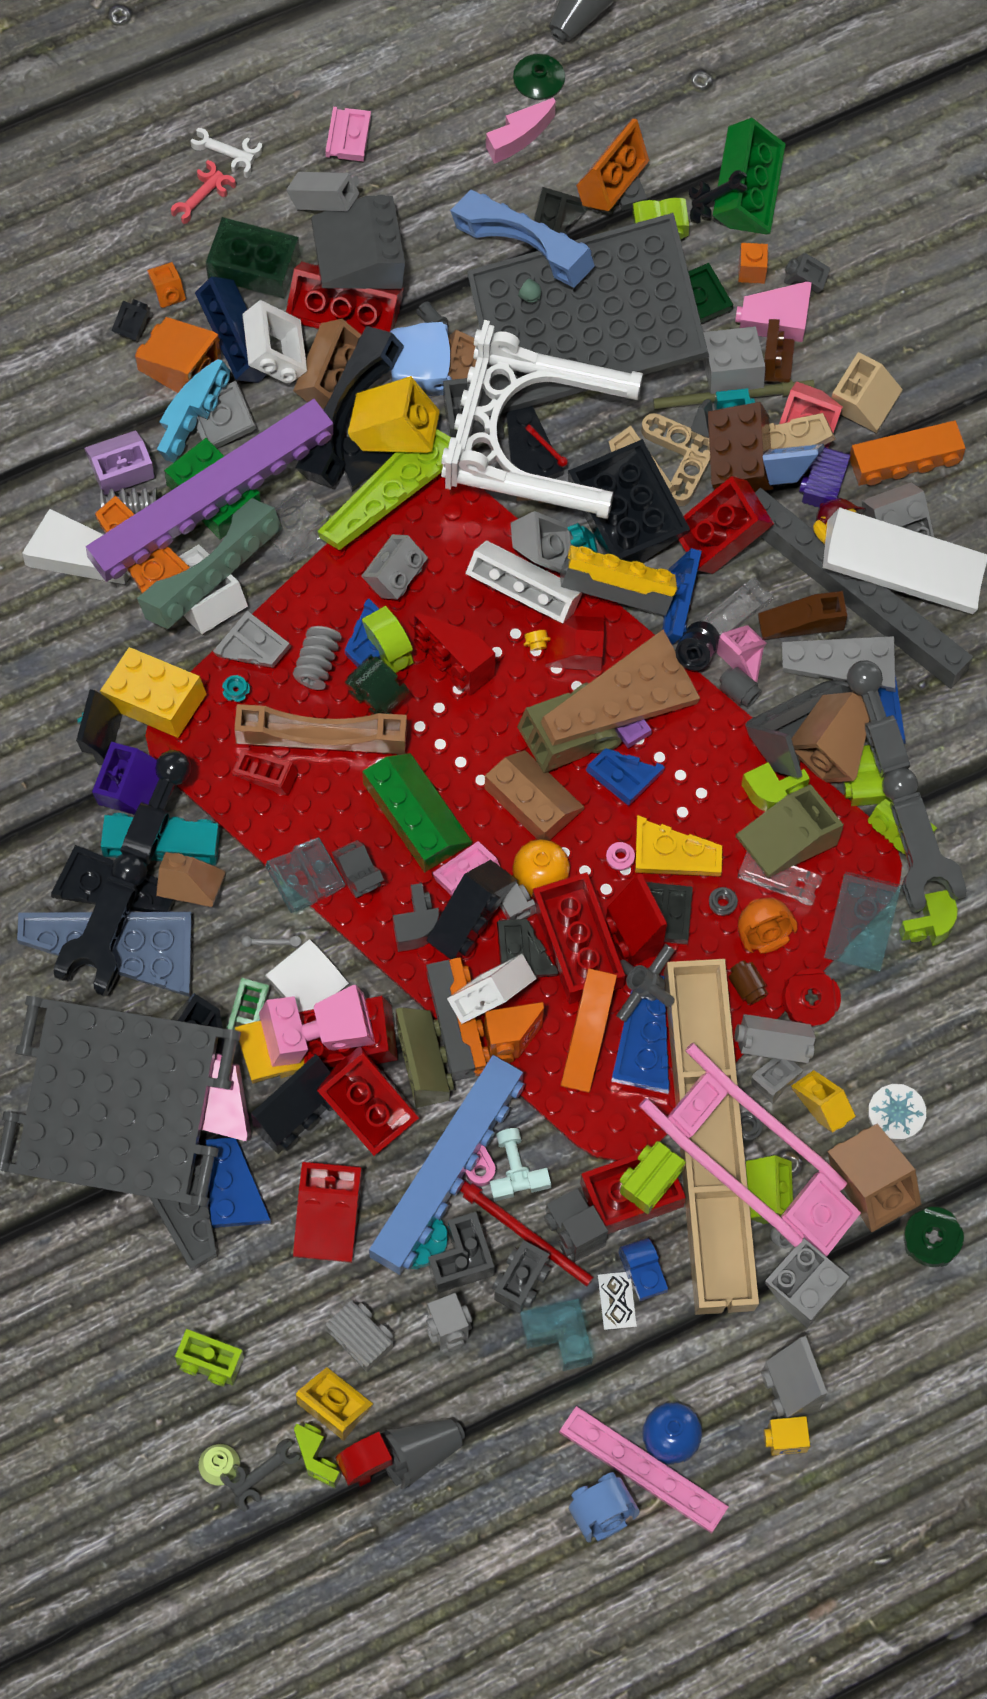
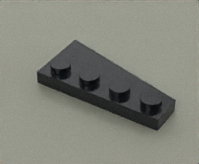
M75 845L51 892V897L96 905L109 875L111 876V866L114 860ZM146 874L144 881L136 887L138 892L130 910L170 912L175 900L156 896L158 878Z

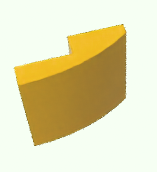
M261 1021L235 1027L236 1031L241 1032L239 1044L252 1084L279 1075L280 1078L291 1076L304 1065L303 1057L301 1062L297 1064L272 1067Z

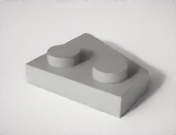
M246 611L213 652L217 657L274 668L290 649L291 645L249 611Z

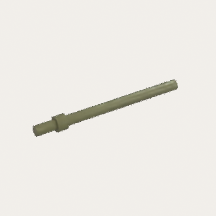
M791 379L788 383L780 382V384L764 385V388L749 390L750 398L782 394V397L789 396L790 390L796 382H793ZM814 380L797 381L815 388ZM704 392L654 398L653 406L654 409L695 405L702 404L706 399L711 400L712 403L715 402L716 394Z

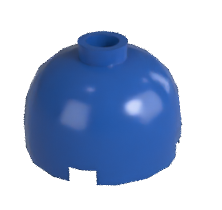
M677 1402L664 1403L654 1408L646 1417L642 1428L645 1448L651 1456L667 1465L690 1460L698 1451L702 1440V1425L696 1413L688 1406Z

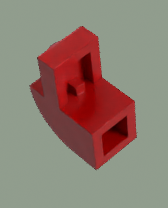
M380 1432L347 1447L335 1458L348 1486L358 1482L359 1486H363L371 1482V1475L393 1465L391 1455Z

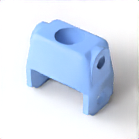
M443 322L420 323L391 330L390 332L404 345L391 370L392 382L412 376L427 396L443 395V381L452 380L448 376L450 368L448 325L443 324Z

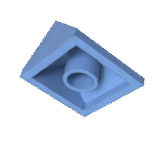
M824 444L769 449L763 454V462L769 484L798 482L822 453Z

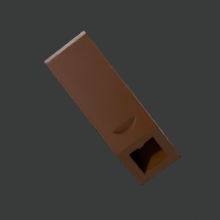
M843 591L814 594L758 613L762 640L844 630L847 610Z

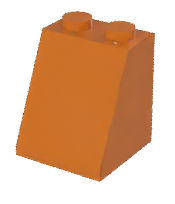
M165 317L161 324L155 325L146 344H141L135 354L137 369L179 393L184 385L198 372L217 359L221 360L219 336L214 331Z

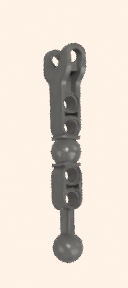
M858 661L849 668L847 683L853 692L862 696L870 722L865 723L866 735L880 776L883 778V791L892 800L890 806L909 862V872L902 884L908 906L914 913L922 911L926 904L924 886L928 882L933 881L943 884L952 899H963L966 897L967 890L961 868L953 860L945 858L939 850L920 792H917L918 779L909 770L910 762L898 724L893 715L886 717L878 693V689L883 681L882 672L871 661Z

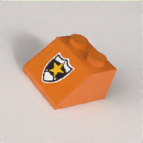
M543 1002L485 1012L484 1032L490 1059L494 1055L507 1063H511L515 1058L520 1057L542 1027Z

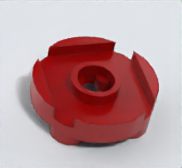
M808 968L795 973L786 980L782 992V1002L788 1018L792 1022L811 1024L812 1027L827 1023L834 1016L835 1012L838 1011L841 1003L840 989L835 980L825 974L826 972L816 968ZM808 990H812V994L818 996V1000L814 1001L813 1005H810L809 1001L805 1000Z

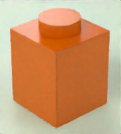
M741 243L738 282L765 284L768 244Z

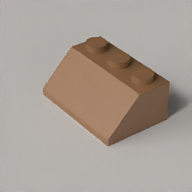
M343 319L321 323L306 358L307 372L298 378L293 391L306 402L315 399L320 407L324 409L361 334Z
M525 750L505 757L485 775L484 788L538 840H550L584 810V806L550 773H543L538 762Z

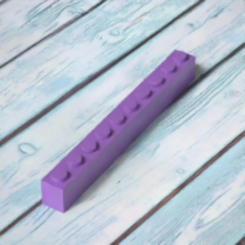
M312 399L86 546L88 559L106 582L112 578H120L126 573L127 568L135 563H143L150 557L152 552L158 548H166L181 533H189L204 518H212L227 503L229 505L235 503L247 490L258 488L263 484L264 479L270 475L280 474L285 470L287 464L295 459L297 461L303 459L310 449L316 445L322 446L326 444L333 435V422L316 400Z

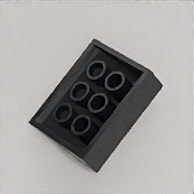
M643 439L568 470V482L613 492L608 519L596 517L597 514L582 511L604 555L613 554L625 561L643 563L690 532L684 516Z

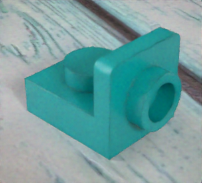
M748 388L718 391L715 395L714 407L715 410L751 404L755 403V399L750 398Z

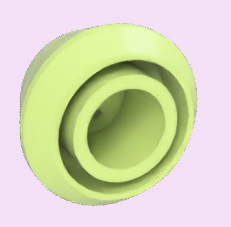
M215 1444L208 1447L201 1454L199 1471L203 1479L208 1483L217 1486L225 1485L222 1483L220 1475L223 1473L230 1480H233L236 1477L233 1465L237 1464L240 1466V1459L236 1451L230 1446Z

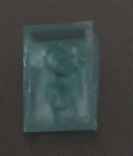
M846 871L824 958L881 971L902 885Z

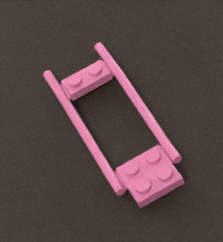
M691 1043L685 1051L706 1072L701 1075L667 1117L648 1098H645L639 1107L684 1151L768 1221L794 1247H797L805 1238L823 1255L828 1256L861 1214L840 1192L846 1187L847 1182L822 1157L740 1089L694 1043ZM727 1094L731 1095L819 1170L813 1175L781 1217L689 1139Z

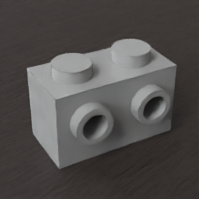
M392 534L362 574V577L381 598L398 599L406 592L407 586L413 577L420 573L422 565L428 557L408 535Z
M456 1293L427 1303L428 1320H426L428 1327L426 1329L431 1343H438L440 1351L446 1348L448 1351H453L464 1346V1341L468 1340V1332L472 1329L470 1324L472 1319L467 1306L461 1307Z

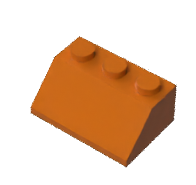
M633 118L621 130L576 185L583 206L610 211L649 162L637 119Z

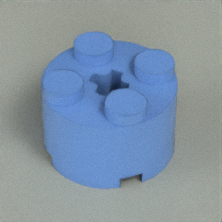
M614 1472L602 1476L598 1480V1484L589 1489L587 1486H583L574 1491L571 1495L573 1501L568 1508L587 1542H591L592 1537L600 1541L616 1534L627 1526L625 1520L629 1516L635 1519L640 1513L621 1478L616 1477Z

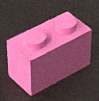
M295 996L266 1000L259 1012L272 1067L300 1063L308 1048Z

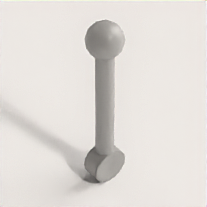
M244 936L241 939V944L244 947H250L251 945H290L296 949L301 946V939L298 936H293L291 939H251L249 936Z

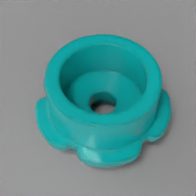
M239 675L228 677L222 685L224 689L223 695L229 701H243L246 698V694L250 692L249 684Z

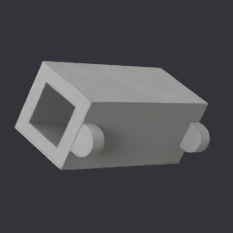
M298 172L286 191L297 210L348 211L359 195L357 189L359 179L357 176H350L349 173Z
M744 1014L741 1025L737 1024L734 1036L743 1054L809 1063L810 1058L814 1055L816 1037L811 1024Z

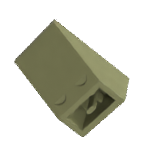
M810 784L788 794L738 832L736 837L769 878L836 846L844 825Z

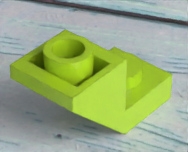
M296 1424L294 1433L308 1476L336 1488L341 1478L340 1472L336 1470L337 1466L321 1458L320 1462L316 1460L324 1445V1437L320 1435L321 1431L310 1424H305L304 1427Z

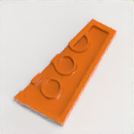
M114 496L95 513L96 519L105 533L135 515L117 496ZM167 546L164 549L158 548L150 554L146 561L141 564L135 563L127 568L141 593H143L156 581L172 577L186 571L190 567Z

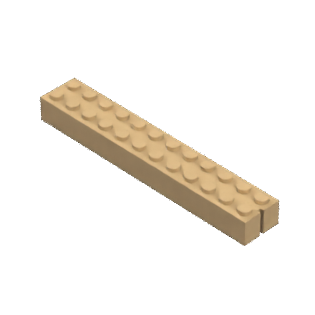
M725 959L667 962L664 969L665 991L674 997V1003L667 1007L675 1101L677 1105L701 1075L706 1072L685 1051L691 1043H694L736 1085L737 1076ZM727 1094L689 1139L748 1189L740 1106L738 1101ZM680 1147L681 1158L686 1162L685 1168L682 1171L686 1197L685 1209L695 1315L722 1313L725 1307H727L728 1313L755 1311L759 1305L749 1205Z

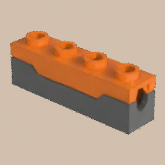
M460 957L450 961L445 960L427 964L426 974L452 1081L467 1079L476 1075L480 1076L490 1060L488 1047H482L480 1037L484 1036L481 1019L475 1020L473 1018L461 1024L447 1000L448 997L471 981L468 966H462Z

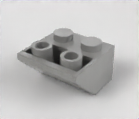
M912 482L862 500L863 508H866L865 516L934 537L925 493Z
M803 1238L802 1242L791 1251L765 1280V1284L783 1308L808 1329L846 1286L849 1276Z

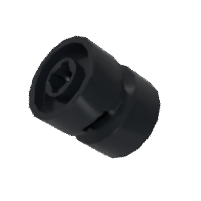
M705 621L692 623L677 644L675 653L678 662L689 670L705 668L718 648L720 634L717 629Z

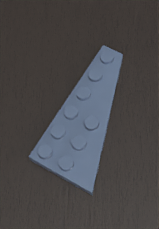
M92 912L18 913V944L58 956L65 943L79 938L83 934ZM129 912L113 950V955L118 964V975L190 997L191 912Z

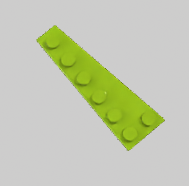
M436 429L431 452H395L317 531L319 538L341 550L442 472L443 452L445 448L449 447L451 437Z

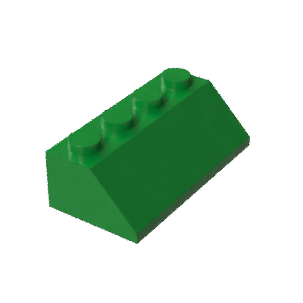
M754 118L728 126L718 186L729 181L734 171L740 170L747 175V177L740 181L747 186V189L742 193L734 190L715 200L712 216L729 229L767 235L771 233L786 144Z
M411 753L387 756L363 770L364 786L424 873L472 844L467 833Z

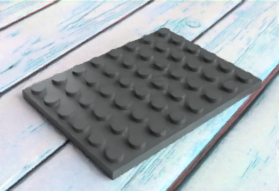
M674 213L575 240L578 243L586 244L590 248L594 268L574 288L554 278L548 260L540 251L467 271L480 330H482L484 320L490 321V325L494 326V333H511L518 337L520 341L519 347L535 353L632 373V371L640 372L643 375L709 357ZM529 278L537 282L541 288L540 298L536 302L531 303L518 297L521 287ZM513 370L516 379L527 375V373ZM497 374L491 378L492 386L495 390H502L510 385L509 379L503 374ZM556 382L531 384L515 393L506 403L501 414L584 392L588 389Z

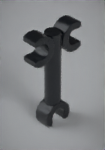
M740 170L734 171L728 182L711 191L710 186L703 181L699 184V190L690 187L689 196L694 199L692 200L693 207L690 211V219L700 223L701 215L707 218L711 217V208L706 206L707 204L734 190L738 193L744 192L747 186L740 181L747 177L746 173Z

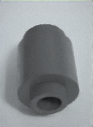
M738 667L733 670L728 668L719 679L721 682L720 689L739 705L744 704L746 707H750L762 691L758 688V683Z

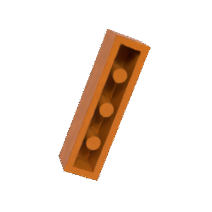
M956 420L852 445L850 462L859 486L865 484L876 485L882 480L889 478L901 479L910 473L918 471L926 473L935 467L943 465L947 467L954 466L962 461L966 448Z

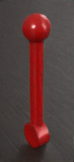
M530 424L525 427L558 460L557 462L560 467H565L568 464V459L560 456Z

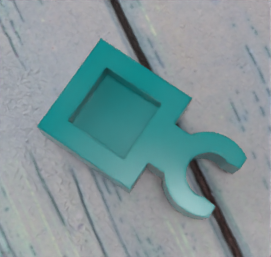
M579 523L567 527L573 536V539L570 540L573 546L588 547L593 552L598 553L595 536L590 530Z

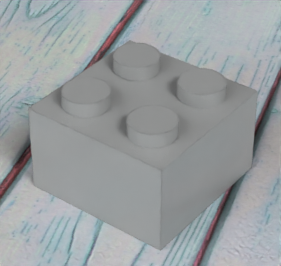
M756 326L703 332L709 357L703 358L710 394H716L718 391L764 388L765 363Z

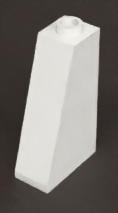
M49 509L22 552L25 565L31 568L105 581L88 559L86 546L104 534ZM127 570L123 576L118 579L112 578L109 582L126 584L131 575Z

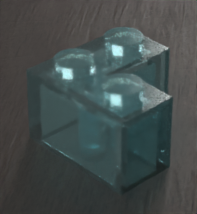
M579 1299L520 1312L519 1321L526 1349L556 1343L562 1371L592 1365L593 1354Z

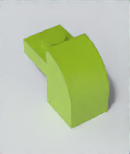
M386 606L362 619L367 637L379 651L384 670L389 676L414 663L410 652L413 648L408 636L397 618Z
M768 762L745 773L741 785L751 802L759 809L767 811L788 794L808 786L810 778L805 769L801 770L803 776L799 778L788 776L779 781Z
M947 890L924 894L926 904L923 908L924 917L902 921L899 929L902 941L919 942L930 936L932 946H935L948 938L957 919L958 911L956 901L950 897Z

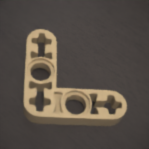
M649 414L642 421L641 432L644 438L684 456L671 481L676 489L671 494L678 506H685L691 501L710 465L709 438L691 431V428L662 415ZM653 424L658 425V428H655L654 431L649 430V426L652 427ZM666 428H668L666 437H663V432L665 433ZM674 433H681L686 437V440L682 443H675L672 441L671 436ZM690 439H693L694 442L691 444V448H688ZM706 445L707 450H704L703 453L698 451L699 448ZM689 465H693L699 469V473L695 476H690L685 473L684 469ZM685 482V493L677 496L676 491H679L682 483Z

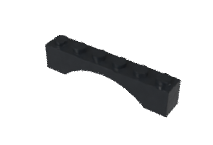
M369 326L365 327L338 383L334 387L326 407L323 409L333 422L332 438L322 446L316 445L310 449L303 459L298 460L295 467L307 480L334 487L345 465L343 438L347 422L354 407L356 394L367 390L381 376L392 370L404 347L393 333Z

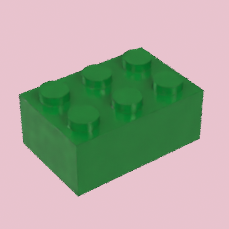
M207 438L203 439L164 470L166 485L171 490L175 489L223 458L224 455ZM249 489L242 494L238 501L231 505L227 503L219 509L215 516L210 519L204 518L201 521L221 540L228 533L233 514L251 498L261 502L260 492L257 489Z

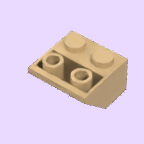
M858 352L833 391L831 398L843 406L840 415L877 433L903 389L881 363Z

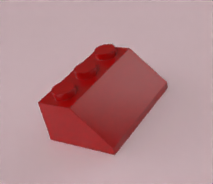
M360 1046L337 1064L317 1089L320 1095L373 1156L419 1119L416 1110Z

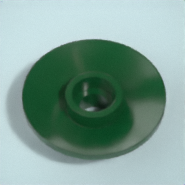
M532 54L524 57L517 63L513 72V81L517 90L525 97L534 100H544L560 92L565 82V72L562 65L555 58L545 54Z

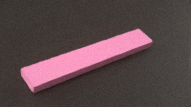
M577 1406L559 1431L560 1434L711 1534L729 1507Z

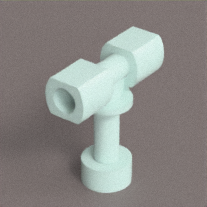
M510 1128L496 1134L499 1147L506 1148L511 1170L506 1172L505 1178L490 1181L494 1202L514 1197V1192L530 1189L531 1193L550 1189L551 1182L547 1168L529 1172L528 1167H522L517 1144L522 1141L519 1129Z

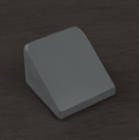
M709 399L704 400L698 407L691 426V431L709 438L708 411H713L712 403Z

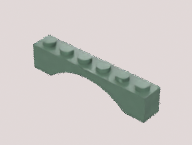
M253 498L246 502L233 514L232 523L227 535L210 555L184 572L156 581L137 598L145 619L166 629L175 624L282 529L275 508Z

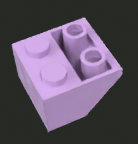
M136 430L84 448L100 490H103L104 495L109 493L110 488H113L114 492L121 490V488H127L154 478L152 461L142 438Z

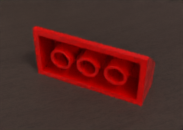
M301 261L294 268L286 313L301 319L302 325L318 329L321 323L343 319L361 335L366 326L390 332L394 329L399 315L404 288H322L318 265Z

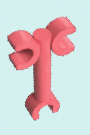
M206 161V168L210 170L209 173H204L200 169L197 170L198 179L205 183L185 203H175L171 208L172 216H176L179 212L185 213L181 217L183 224L190 221L191 211L215 187L221 197L227 196V191L222 187L223 185H230L232 188L236 187L235 179L230 175H223L220 171H216V165L212 161Z

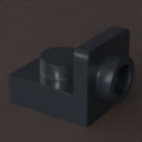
M133 299L132 303L123 301L111 331L138 342L148 317L152 318L153 312L146 310L148 305Z

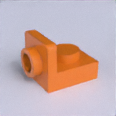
M173 262L147 270L161 308L185 301L186 297L181 278Z

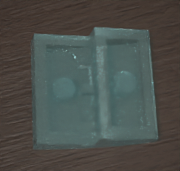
M319 837L294 846L292 852L268 860L265 865L290 913L306 908L345 886L341 875Z

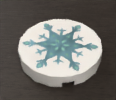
M890 1084L880 1088L873 1095L868 1106L869 1123L871 1127L878 1123L892 1142L907 1141L914 1138L921 1131L926 1120V1106L922 1097L913 1088L904 1084Z

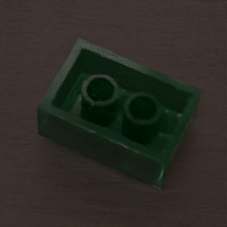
M222 217L206 259L207 278L209 279L212 276L234 280L236 286L284 298L300 255L299 237Z

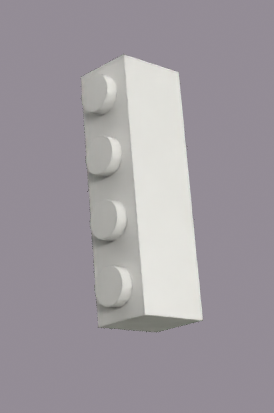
M487 540L474 550L465 573L561 623H564L574 614L582 595L581 592L561 587L560 577Z

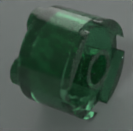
M372 654L344 682L350 689L349 694L358 703L364 701L370 707L368 710L372 715L378 713L390 714L410 694L409 689L404 683L401 686L397 684L398 680L396 678L398 676L378 657L375 656L373 658Z

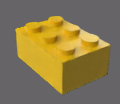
M130 647L100 690L101 694L110 700L122 715L177 738L207 694L200 676Z

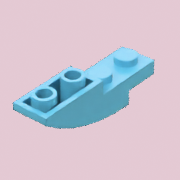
M217 359L198 372L184 385L163 414L160 424L165 428L166 432L157 451L165 460L173 463L176 461L177 457L184 451L185 441L189 433L196 426L197 416L207 419L210 412L216 408L218 396L222 388L228 384L231 372L222 360Z

